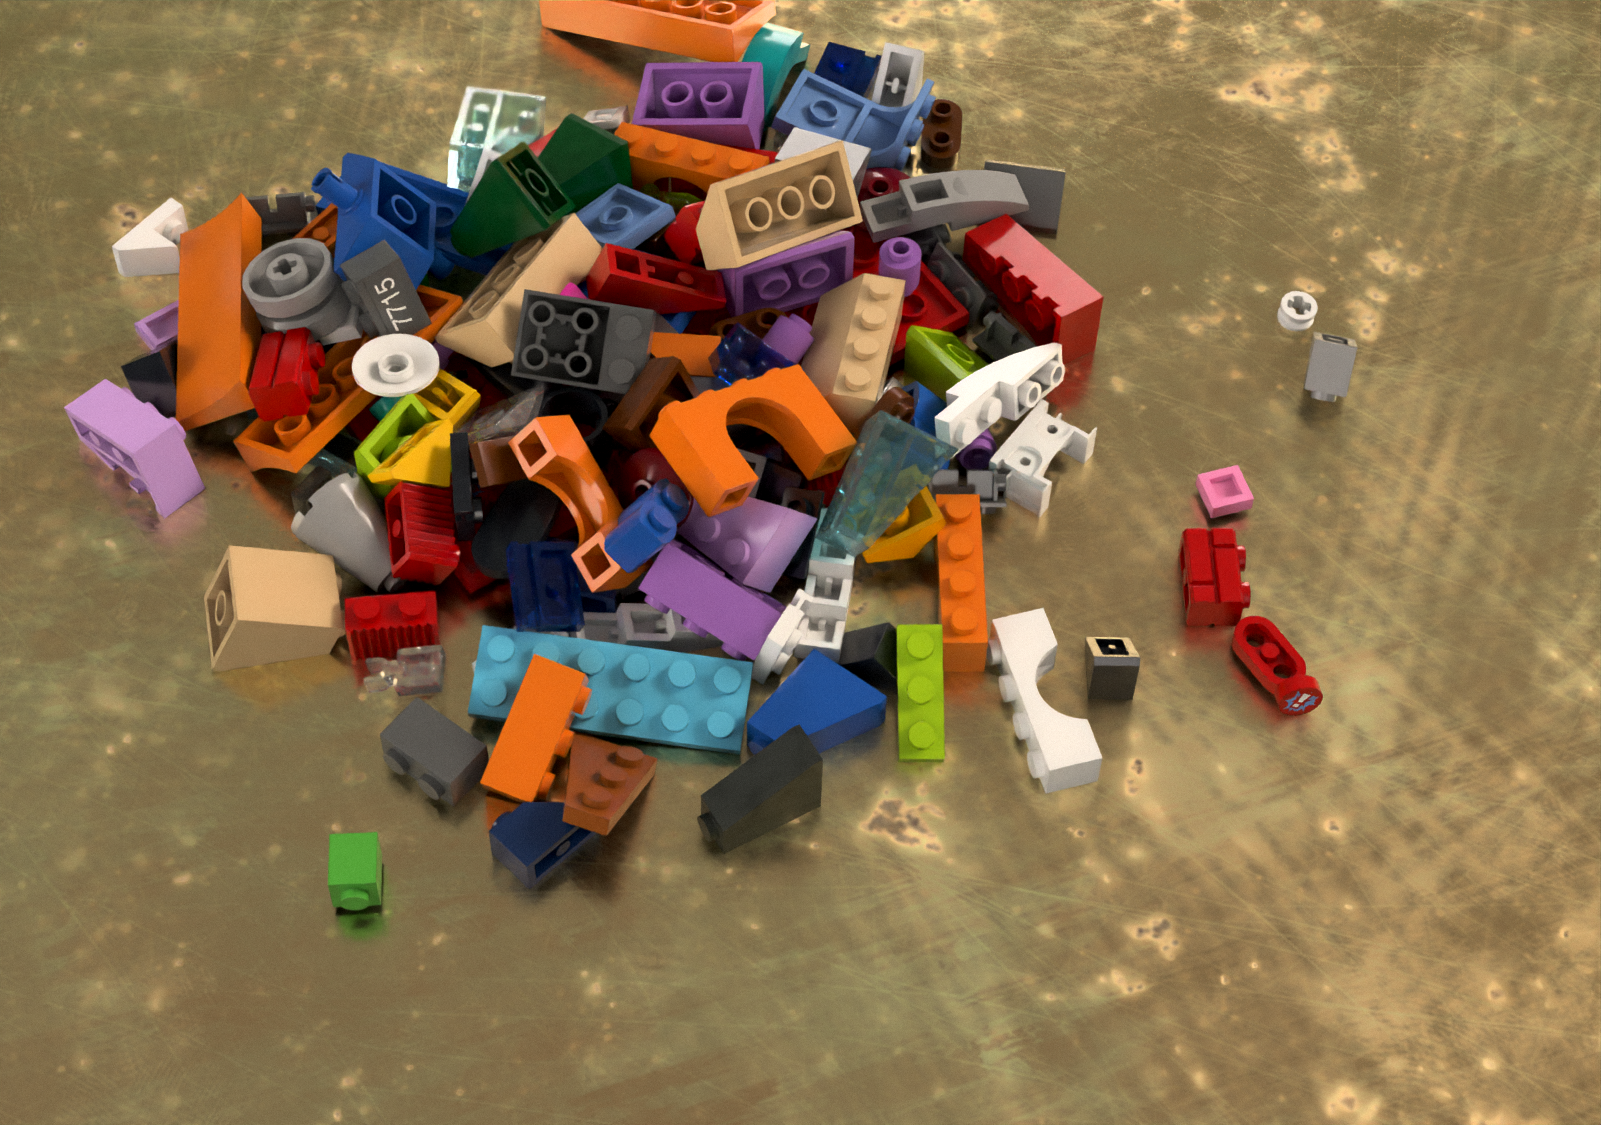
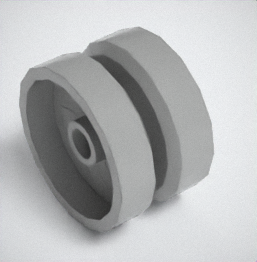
M294 238L279 242L265 249L249 263L242 276V288L250 304L255 309L256 316L266 334L278 331L286 334L289 329L306 327L311 331L314 340L317 341L333 332L345 320L351 308V302L341 286V283L344 281L338 274L333 272L334 259L324 243L312 238Z

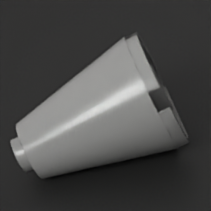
M354 472L353 478L348 473H344L330 480L308 499L313 505L308 513L304 516L298 511L291 524V530L299 540L320 554L333 555L336 565L376 592L383 593L388 590L390 593H394L409 580H402L400 577L393 578L387 521L365 480L359 473Z

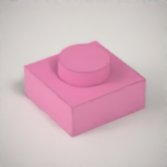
M1238 465L1197 475L1195 485L1211 518L1252 508L1254 497Z

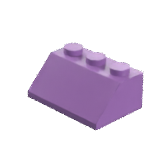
M646 63L631 124L714 144L759 149L765 125L762 63Z
M839 230L738 268L718 269V272H722L727 302L725 306L730 316L734 317L766 307L776 308L783 312L817 303L822 294L852 280L855 240L852 232Z
M679 539L670 541L662 548L638 588L647 594L644 601L650 606L665 614L670 609L674 610L686 618L682 623L686 628L703 638H706L708 633L724 642L721 649L740 661H745L747 657L756 660L768 635L787 608V606L761 590L740 583L713 560Z

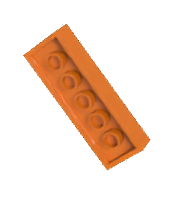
M539 0L542 27L710 62H738L755 34L768 20L776 15L775 0Z
M242 193L226 209L211 220L180 234L176 420L183 427L184 431L255 408L249 397L248 390L261 342V323L242 288V276L249 263L262 252V218Z
M419 285L416 292L432 324L413 335L431 344L435 340L434 337L464 302L461 296ZM363 329L362 338L338 342L325 354V366L319 368L317 374L319 394L312 396L308 414L295 417L284 415L283 419L265 422L258 417L233 440L250 472L264 468H276L297 473L377 396L361 388L355 381L352 373V361L356 352L364 344L377 338V336L370 339Z

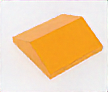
M915 465L837 503L867 563L914 558L937 532L946 525L942 513Z

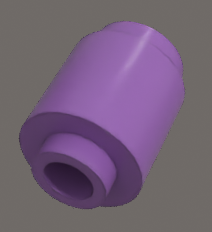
M895 237L884 242L880 248L878 276L906 280L904 297L909 296L919 284L922 255L919 245L911 239Z
M791 314L789 318L780 315L756 349L759 352L755 356L754 361L766 371L776 367L781 370L798 364L814 342V338L809 334L812 327L795 314Z

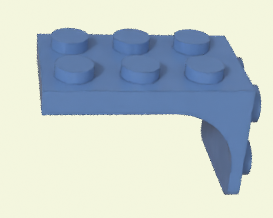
M803 69L776 114L771 128L789 136L793 128L796 127L872 149L867 169L888 167L902 171L912 150L906 146L910 144L915 147L925 126L923 121L919 119L920 117L924 119L928 117L936 97L930 94L934 81L926 79L916 100L912 104L904 107H887Z

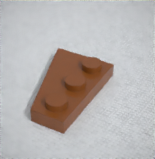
M573 730L575 734L569 750L570 757L562 821L607 836L654 776L658 758L643 754L640 749L632 746H619Z

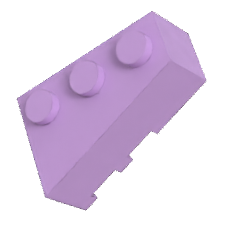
M104 379L64 407L79 439L113 471L121 466L131 475L134 480L129 484L134 491L140 494L147 490L154 500L156 511L164 519L206 489L183 441L187 438L183 427L173 417L167 419L162 416L150 402L144 404L136 399L128 388L123 387L121 389L107 379Z
M747 497L742 506L708 518L694 498L693 507L688 519L676 531L740 583L770 593L817 518L751 497Z

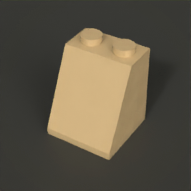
M229 545L204 595L212 671H226L330 654L337 639L345 634V610H341L339 600L342 579L341 575L335 572L333 555Z

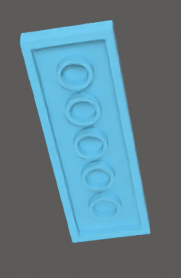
M482 625L468 707L469 717L506 722L534 654H537L587 675L589 680L587 687L592 689V695L583 715L575 713L569 728L571 731L575 730L587 734L741 754L753 662Z

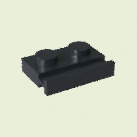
M468 432L450 433L453 503L458 542L473 541L476 535L475 524H482L484 521L482 497H474L473 485H479L473 458H471Z

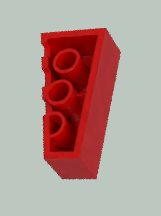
M1007 214L965 233L963 261L978 279L998 296L997 302L1031 342L1037 347L1054 342L1061 344L1062 363L1064 365L1095 350L1104 299L1099 292Z

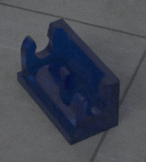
M738 322L708 357L713 374L730 386L743 378L751 380L763 376L767 371L776 367L781 370L796 365L795 362Z

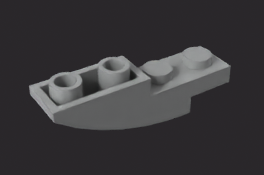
M988 170L939 172L900 180L898 192L860 202V211L873 243L948 223L951 231L991 221L1004 214L1009 216L1029 210V204L1015 174Z

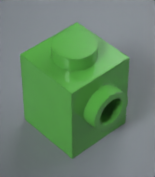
M378 832L329 834L328 888L333 907H342L347 910H362L368 906L381 905L382 851Z

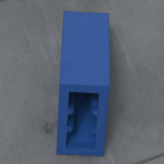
M813 649L747 721V746L756 755L789 729L800 724L818 753L824 752L879 727L885 721L887 696L818 650Z

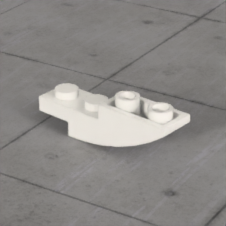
M1054 342L1015 353L974 372L946 391L947 408L935 417L937 454L952 459L1000 417L1013 421L1018 420L1063 381L1065 367L1062 363V345Z

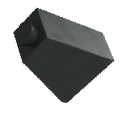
M800 724L789 729L701 795V815L697 817L698 824L705 838L709 842L715 840L723 854L821 806L823 759Z

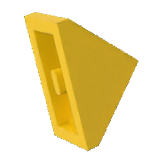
M440 368L435 379L427 387L413 393L436 421L448 418L453 424V433H456L480 407L481 395L475 389Z
M448 418L425 423L368 475V478L372 483L396 486L400 481L435 488L449 487L451 469L450 433H453V424Z

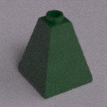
M573 113L564 118L538 156L541 163L576 205L566 215L576 214L617 183L633 189L628 141Z
M523 140L491 162L449 231L452 235L450 240L453 247L461 255L473 258L545 231L574 209L576 205Z

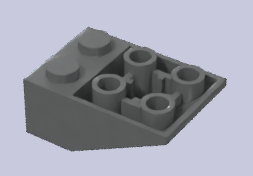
M524 289L511 376L626 395L650 360L657 312L651 309Z

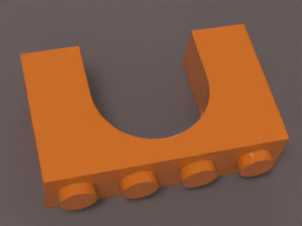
M799 364L781 370L776 367L767 371L763 376L751 380L743 378L734 382L730 387L718 391L713 389L706 390L696 398L682 403L680 401H673L659 412V419L649 435L708 518L742 506L759 479L731 441L726 426L734 424L750 425L773 436L784 447L808 481L840 470L858 443Z

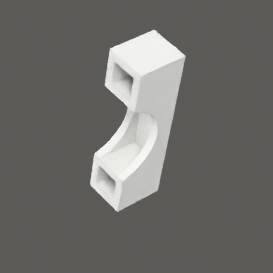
M1044 608L993 619L990 638H988L987 658L990 665L997 664L1001 675L998 679L999 688L1004 702L1011 701L1015 712L1013 714L1015 733L1019 740L1025 739L1029 749L1027 761L1031 775L1034 779L1040 778L1044 791L1047 794L1098 781L1102 755L1087 719L1073 718L1055 711L1039 694L1036 684L1046 673L1054 669L1058 646Z

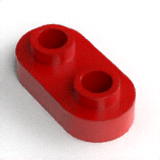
M1248 616L1237 623L1232 637L1233 650L1266 690L1274 694L1276 688L1284 680L1296 675L1306 674L1304 659L1270 620L1261 616ZM1254 641L1257 642L1260 646L1254 647L1251 646L1248 642ZM1275 674H1283L1287 678H1280Z

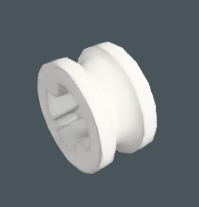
M1292 291L1285 294L1278 309V322L1284 328L1296 332L1310 328L1318 309L1316 301L1309 294L1300 291ZM1294 307L1299 308V312L1303 315L1296 314Z

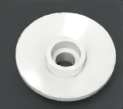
M389 334L377 337L364 344L356 352L352 361V373L357 384L372 394L384 397L406 396L407 394H413L424 389L435 379L440 367L439 356L433 345L420 337L409 334Z

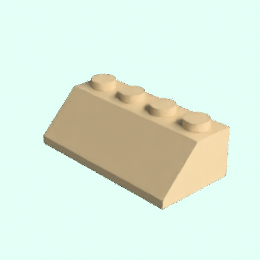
M843 140L711 184L696 226L706 270L738 268L863 222Z
M575 213L562 217L543 232L514 242L434 338L440 345L491 368L507 362L513 365L524 289L559 295L569 282L578 285L586 280V276L603 248Z
M863 273L820 296L810 332L814 342L804 354L801 368L850 433H856L882 397L902 318L906 280Z

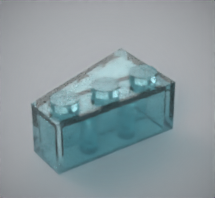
M467 86L450 141L447 187L459 188L461 191L469 193L484 148L504 154L523 140L527 145H530L544 136L547 97Z
M880 410L865 422L857 440L858 443L853 449L815 538L853 557L864 552L874 544L904 511L911 500L933 479L932 477L954 456L959 450L958 448Z

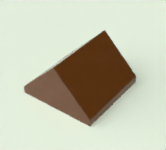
M675 356L650 359L602 429L633 454L645 448L657 447L649 435L659 419L658 414L662 408L673 401H680L682 403L700 395L682 361Z

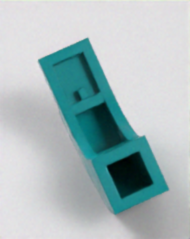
M768 22L755 34L742 59V62H761L763 66L765 121L763 132L772 129L779 97L790 70L796 63L807 60L810 44L802 42L803 32Z

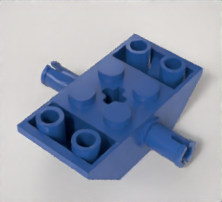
M347 153L342 159L341 178L332 173L329 168H323L314 177L311 190L338 207L333 272L338 274L343 281H347L340 264L383 240L400 257L415 290H417L427 271L438 280L445 279L451 273L455 265L453 263L455 259L435 246L437 204L375 158Z

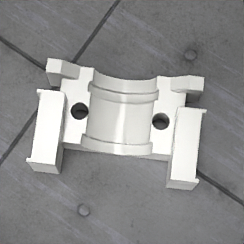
M1043 399L1039 401L990 459L988 469H997L998 474H1006L1004 498L1007 497L1038 515V518L1042 516L1049 505L1052 482L1043 476L1053 457L1058 451H1062L1084 464L1093 454L1097 431L1095 427L1090 434H1087L1061 420V413L1056 418L1047 414L1049 403Z

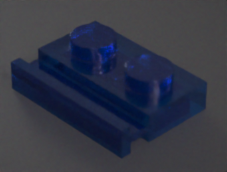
M828 42L814 74L867 99L878 75L882 55L876 54V57L873 58L866 56V51Z
M511 541L507 546L506 555L517 632H524L525 629H536V632H580L584 627L585 621L577 565L571 556L574 552L573 542H530L526 545Z

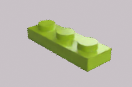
M897 624L898 762H944L942 624Z

